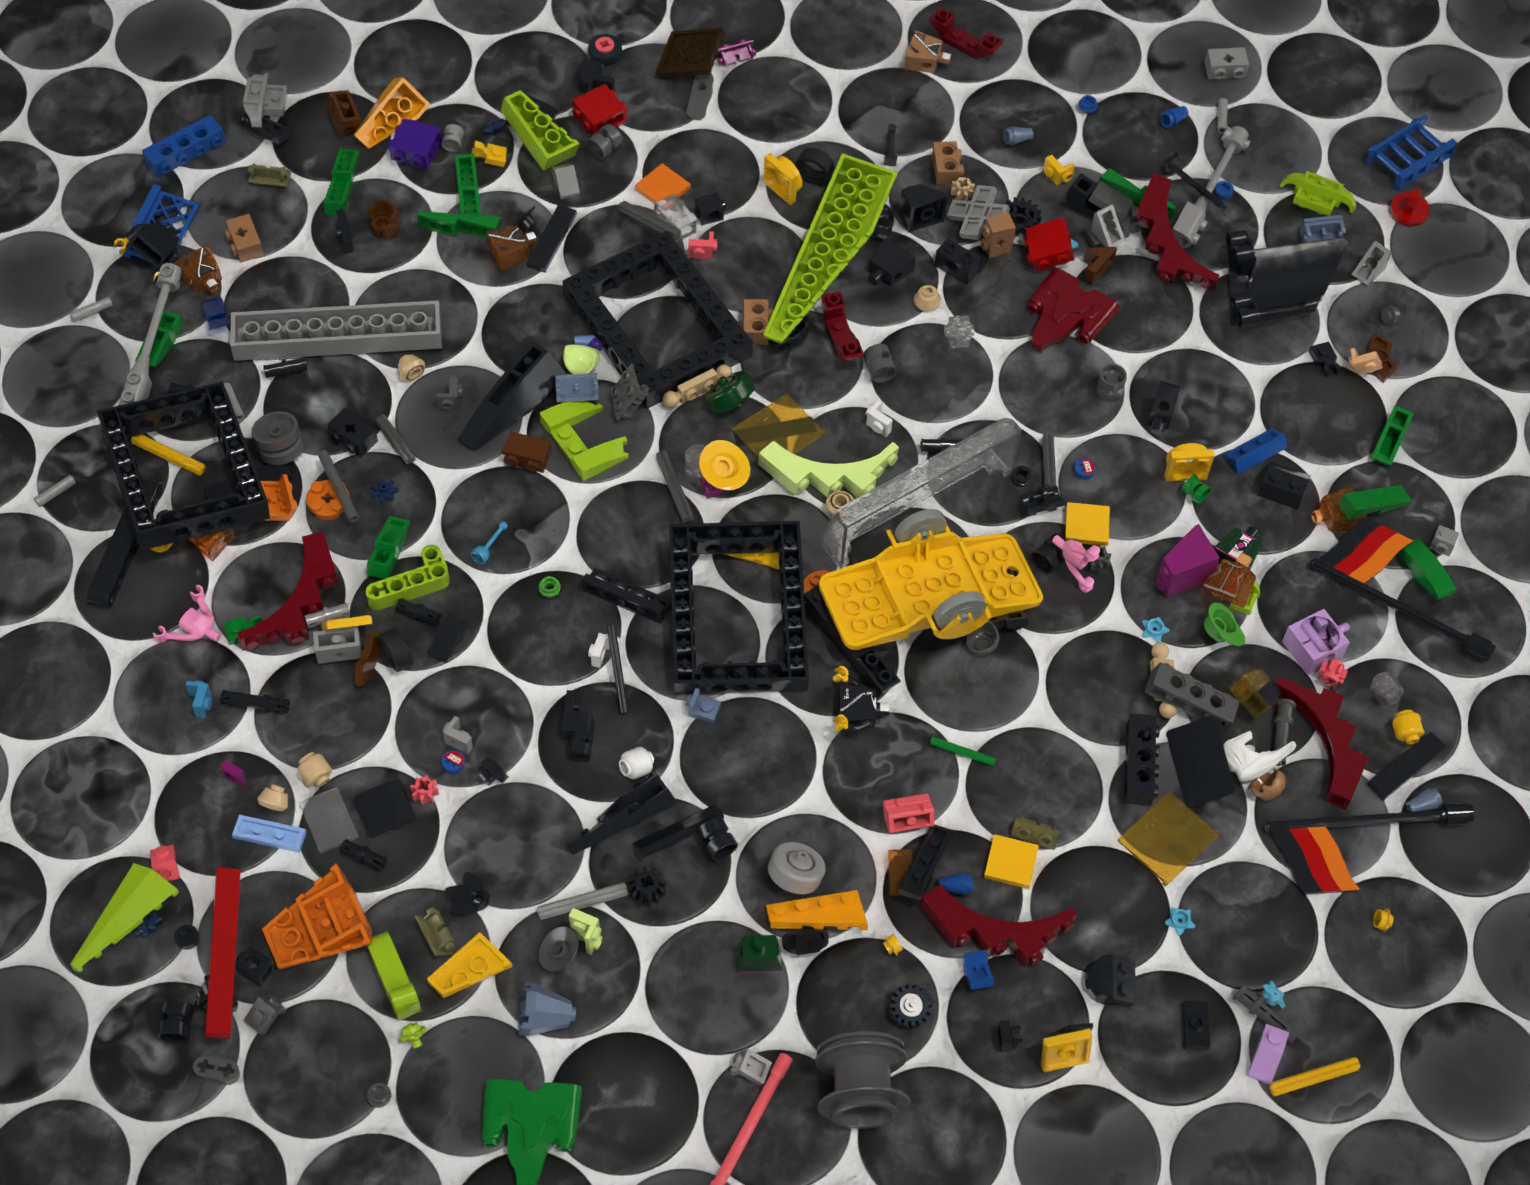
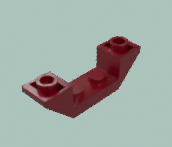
M941 7L929 19L944 43L974 59L993 55L1004 42V40L989 32L980 40L954 26L956 15Z
M841 291L821 295L825 325L837 358L844 362L864 358L859 339L854 340L846 320V304Z

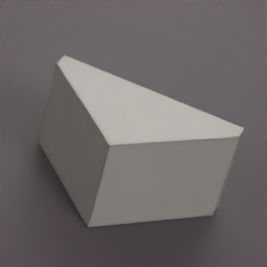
M568 163L551 167L561 199L580 195L573 164Z
M1113 204L1094 213L1091 231L1105 247H1116L1125 242Z
M1374 241L1352 275L1369 286L1386 269L1392 252L1377 241Z

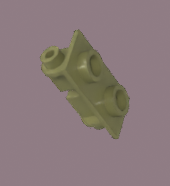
M252 164L248 166V173H250L248 183L288 187L292 172L285 169V167L270 166L269 169L266 166Z
M1021 816V818L1016 817L1011 837L1055 850L1060 830L1056 829V826L1053 827L1042 823L1040 826L1036 825V821Z
M431 907L426 910L427 915L416 916L415 918L420 929L424 933L434 955H453L452 950L455 948V940L452 938L447 927L440 929L445 923L439 910Z

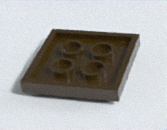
M723 28L671 31L656 70L658 78L710 75L725 35Z

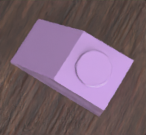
M1268 1024L1265 1025L1257 1043L1248 1077L1270 1085L1283 1055L1289 1032Z

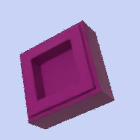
M224 760L220 765L223 776L242 787L247 781L244 771Z

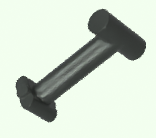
M890 124L888 127L887 155H885L884 165L896 166L898 157L895 155V124Z

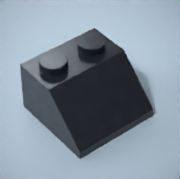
M921 184L902 189L899 216L907 231L912 232L944 222L948 199L947 193Z
M1270 461L1258 496L1298 510L1310 475Z

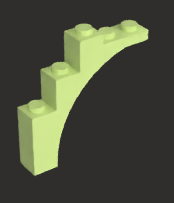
M773 440L759 453L758 465L794 495L800 490L804 491L811 484L826 497L835 491H840L844 487L861 501L864 497H869L876 490V479L882 475L888 465L892 466L897 461L899 446L892 442L880 454L859 462L828 464L797 456Z

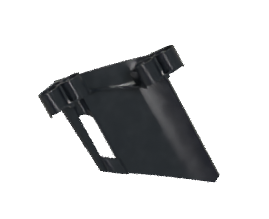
M1246 230L1227 232L1226 246L1229 258L1231 326L1236 325L1239 328L1258 326L1267 320L1315 312L1340 263L1348 244L1347 240L1344 237L1254 249L1252 245L1253 240L1249 238ZM1305 304L1303 309L1266 314L1268 309Z

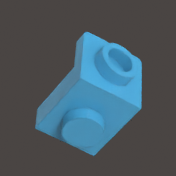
M199 680L194 682L187 681L185 686L188 694L195 696L192 705L195 716L205 718L207 710H210L212 706V694L209 685Z

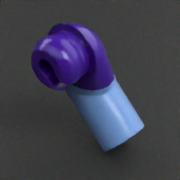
M594 335L575 336V345L588 346L599 351L602 350L601 341Z

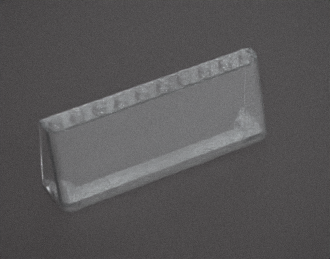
M1010 418L1000 419L840 507L821 532V546L839 569L849 564L847 554L852 552V546L848 542L983 467L989 474H992L994 471H1000L1004 477L1008 476L1014 470L1022 429Z

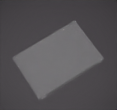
M337 787L299 802V807L304 814L320 854L341 846L345 839L353 841L359 838V834L356 832L340 795V790Z

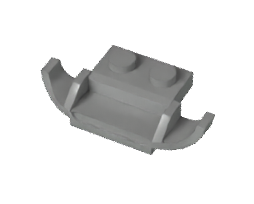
M269 73L255 74L251 78H247L243 107L245 113L250 118L252 127H262L264 115L284 116L288 88L282 85H268V82H270Z

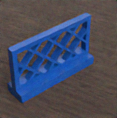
M153 184L130 230L137 224L155 223L154 216L163 214L166 219L160 221L164 226L174 227L172 223L182 220L184 226L176 229L179 234L177 237L180 240L177 245L179 248L199 209V204L161 191V186ZM163 199L172 201L173 205L164 208L162 201ZM187 206L192 208V211L182 214L180 208ZM177 210L179 216L169 219L166 212ZM129 243L127 244V251L123 253L124 257L131 259L133 255L146 260Z

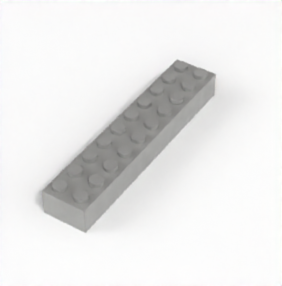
M439 301L231 312L230 346L234 361L441 349Z

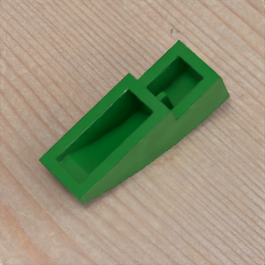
M163 310L149 356V366L155 368L173 346L185 323L181 315ZM145 337V339H144V342H143V344H142V346H141V348H140V350H139V353H138V355H137L135 361H137L138 357H139V356L141 355V353H142V349H143V346H144L146 337Z
M1394 405L1371 459L1391 467L1414 415L1413 412Z
M389 516L375 541V549L367 562L368 576L381 579L390 577L410 526L409 520Z
M1418 538L1400 551V560L1412 570V577L1438 600L1457 592L1454 583L1442 564Z

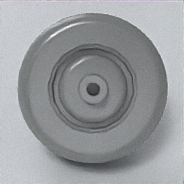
M785 842L777 846L768 863L769 875L780 888L790 893L801 895L814 892L819 887L826 871L824 860L819 853L811 847L798 842Z

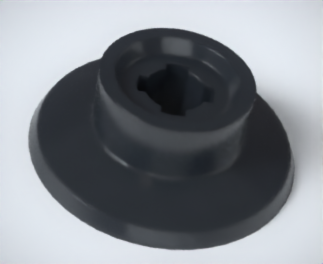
M535 205L519 217L508 229L517 227L523 232L537 220L531 214L535 209Z

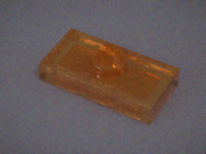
M888 850L889 895H900L899 889L912 864V850Z

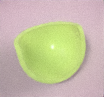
M566 345L563 355L565 366L572 374L590 373L599 363L600 351L583 345Z

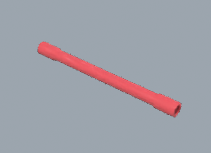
M785 1053L779 1054L764 1087L715 1178L709 1185H725L778 1084L784 1078L793 1061L789 1055Z

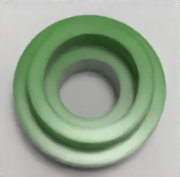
M545 577L539 583V592L544 597L552 598L560 592V583L554 577Z

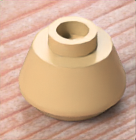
M925 285L914 295V304L920 310L933 311L940 306L941 296L934 286Z
M404 355L401 357L398 364L401 379L404 381L418 379L425 371V362L414 355Z
M835 491L827 497L826 507L833 517L842 519L854 510L855 500L848 492Z
M271 784L270 788L266 787L257 798L259 805L276 811H285L288 808V794L284 792L285 788Z

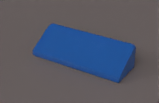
M1271 428L1225 453L1223 458L1236 473L1240 474L1286 449V436Z

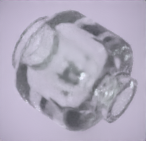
M1382 672L1377 674L1370 685L1371 692L1382 705L1397 704L1404 693L1403 686L1392 673Z

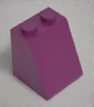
M1199 524L1195 525L1162 560L1156 584L1158 589L1163 591L1166 598L1210 582L1213 579L1211 575L1215 573L1220 558Z

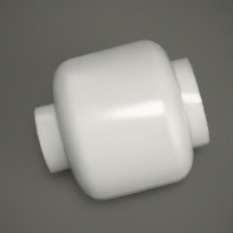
M643 747L628 750L622 754L619 761L620 771L630 779H638L648 775L652 771L654 757L651 752Z

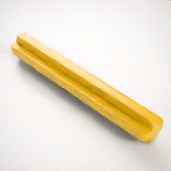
M142 434L131 437L132 444L197 475H202L206 470L205 464Z
M1351 1057L1271 1082L1269 1088L1273 1096H1278L1358 1071L1361 1066L1357 1057Z

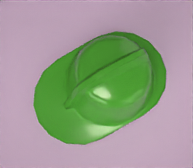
M1212 603L1209 606V615L1204 620L1206 632L1217 642L1227 641L1232 645L1242 646L1245 643V636L1232 612L1221 603Z

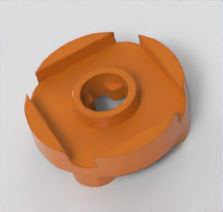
M330 480L315 481L311 484V488L306 495L308 510L321 520H334L340 517L339 514L343 513L344 509ZM326 497L334 498L329 503L323 500Z

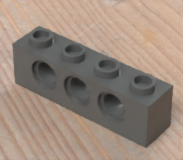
M1162 662L1151 671L1144 692L1199 720L1208 716H1214L1218 729L1222 731L1233 723L1240 702L1230 694L1220 692L1210 684L1202 683L1191 675L1182 673L1171 665Z

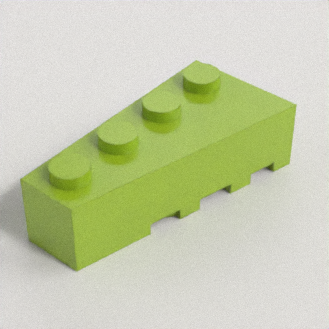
M521 90L504 97L501 112L543 171L576 156L580 143L575 139L572 140L567 135V131L553 123V119L548 114L542 113L539 110V106Z

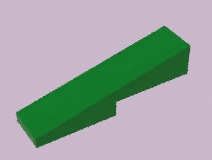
M339 149L332 169V180L324 200L325 215L337 216L336 210L343 209L346 213L359 158V150Z
M474 153L455 155L461 214L481 215Z
M1111 168L1101 175L1099 183L1102 181L1133 200L1134 203L1132 205L1138 208L1148 187L1145 185L1142 189H1139ZM1167 200L1168 219L1171 222L1177 206Z
M419 211L417 214L419 228L457 237L459 232L497 241L498 238L488 236V234L497 229L500 230V233L502 231L501 217L426 211Z
M1402 485L1344 493L1337 504L1348 520L1373 512L1381 514L1407 506L1412 503V500Z

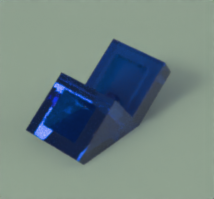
M221 296L201 301L210 330L230 325Z

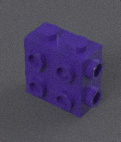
M403 118L401 124L396 127L393 140L391 139L388 143L391 160L428 169L442 141L441 129L434 125Z

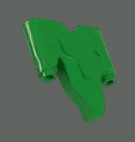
M501 1079L486 1081L482 1120L483 1145L486 1147H497L498 1143L501 1142L503 1131L505 1129L508 1130V1158L516 1173V1185L538 1184L546 1158L554 1144L557 1145V1150L572 1151V1147L575 1146L582 1097L581 1086L546 1082L539 1090L532 1092L524 1087L522 1081Z

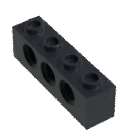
M1129 714L1126 723L1124 804L1151 806L1153 799L1158 797L1159 786L1155 784V778H1158L1159 765L1155 764V759L1159 757L1160 745L1156 744V738H1159L1160 725L1156 724L1157 716ZM1139 738H1144V739H1146L1147 741H1146V742L1141 741ZM1138 758H1144L1146 762H1143ZM1138 778H1143L1146 782H1142Z

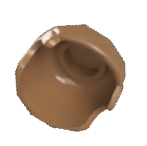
M1276 768L1273 769L1274 773L1267 772L1256 778L1250 786V790L1261 800H1272L1278 797L1285 788L1286 777Z

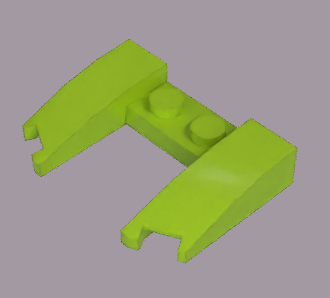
M588 401L563 402L540 412V423L583 481L629 458L628 453L624 452L623 445H627V438L625 436L587 449L571 427L603 411L601 404L594 405Z

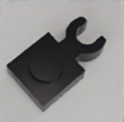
M1325 342L1310 346L1309 353L1317 367L1323 366L1324 376H1329V369H1332L1337 375L1340 366L1336 363L1337 356L1331 344Z
M1023 610L992 617L989 620L997 629L1006 627V629L1020 630L1022 627L1028 626V617Z

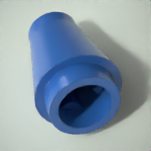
M1185 106L1164 110L1160 116L1161 124L1166 128H1173L1189 115V111Z
M967 872L940 877L939 885L941 884L949 893L966 896L967 893H973V875H967Z

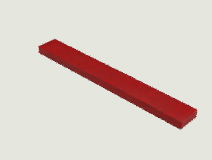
M217 867L205 1024V1037L230 1039L241 869Z

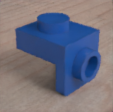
M980 950L964 953V973L970 989L994 986V978L988 965L987 951Z

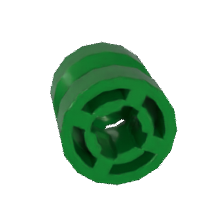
M1192 475L1184 483L1181 491L1186 495H1190L1196 504H1200L1209 495L1211 487L1207 484H1202L1199 477Z

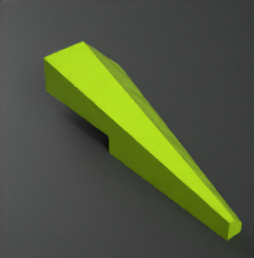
M134 863L70 965L73 970L81 972L84 964L93 957L96 959L102 955L101 951L109 944L113 943L115 945L144 922L143 917L153 909L159 910L162 907L161 903L171 895L175 897L179 893L178 889L153 869Z

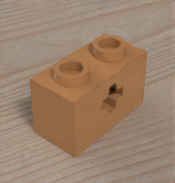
M1009 212L986 217L981 247L983 251H986L989 258L1012 252L1016 227Z
M249 214L226 220L228 229L224 231L227 240H232L233 244H230L234 256L238 255L240 263L264 256L260 239Z

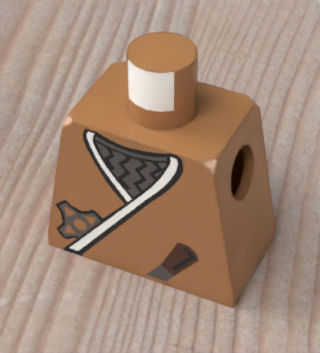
M915 31L905 56L904 69L934 73L938 63L949 65L951 54L942 52V40Z

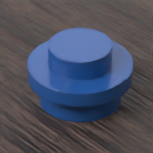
M1085 95L1079 100L1078 107L1082 112L1093 113L1097 110L1098 104L1095 97Z

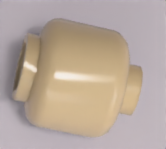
M311 752L299 760L298 763L300 765L297 771L308 786L317 785L321 787L330 780L328 777L332 772V768L322 754Z

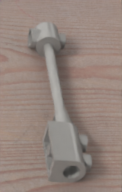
M1227 127L1220 140L1224 142L1223 146L1226 151L1206 186L1209 192H1213L1231 156L1240 153L1241 150L1246 151L1251 142L1248 140L1249 134L1243 127ZM1203 195L1197 199L1195 204L1187 201L1172 228L1173 234L1182 248H1188L1191 244L1195 246L1201 236L1197 234L1198 230L1202 232L1208 221L1204 220L1208 199Z
M164 263L160 268L156 285L161 289L142 353L127 375L119 405L148 399L152 387L149 377V356L168 294L178 290L180 287L179 280L182 269L175 264Z

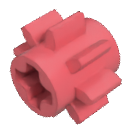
M1330 659L1328 663L1323 661L1318 675L1322 676L1321 680L1324 684L1337 686L1338 683L1343 684L1348 670L1344 669V664L1340 660Z
M428 775L422 778L416 777L415 785H410V790L413 792V801L418 799L421 805L428 802L433 803L434 795H439V790L436 788V779L431 781Z

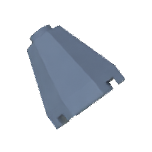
M525 983L521 995L526 996V998L520 1001L519 1035L531 1036L567 1028L570 1025V1021L574 1022L576 1007H572L571 1000L535 983Z

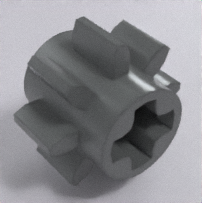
M1098 546L1100 548L1099 557L1093 562H1088L1090 571H1099L1101 573L1104 567L1109 568V560L1112 554L1107 553L1105 546Z

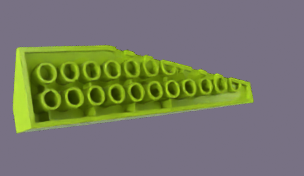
M843 153L841 154L764 331L763 338L782 343L870 238L898 172Z

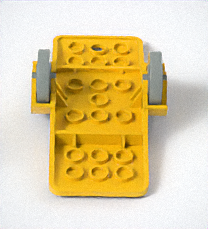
M926 509L908 516L897 526L895 535L892 534L890 529L886 530L892 546H889L874 558L826 573L820 578L818 585L844 645L852 650L905 639L912 632L929 628L940 639L962 637L979 629L992 617L1039 606L1043 600V594L1014 537L1001 533L961 538L950 531L943 513L936 509ZM1006 570L1017 571L1018 575H1010Z

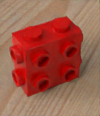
M606 84L573 99L572 114L575 119H579L584 130L591 135L597 133L605 124L617 127L627 122L626 113L628 110L625 103L620 102L616 93L610 90Z
M1064 217L1025 229L1027 237H1024V242L1030 252L1027 253L1029 265L1033 264L1036 272L1047 270L1057 265H1064L1075 260L1069 228Z

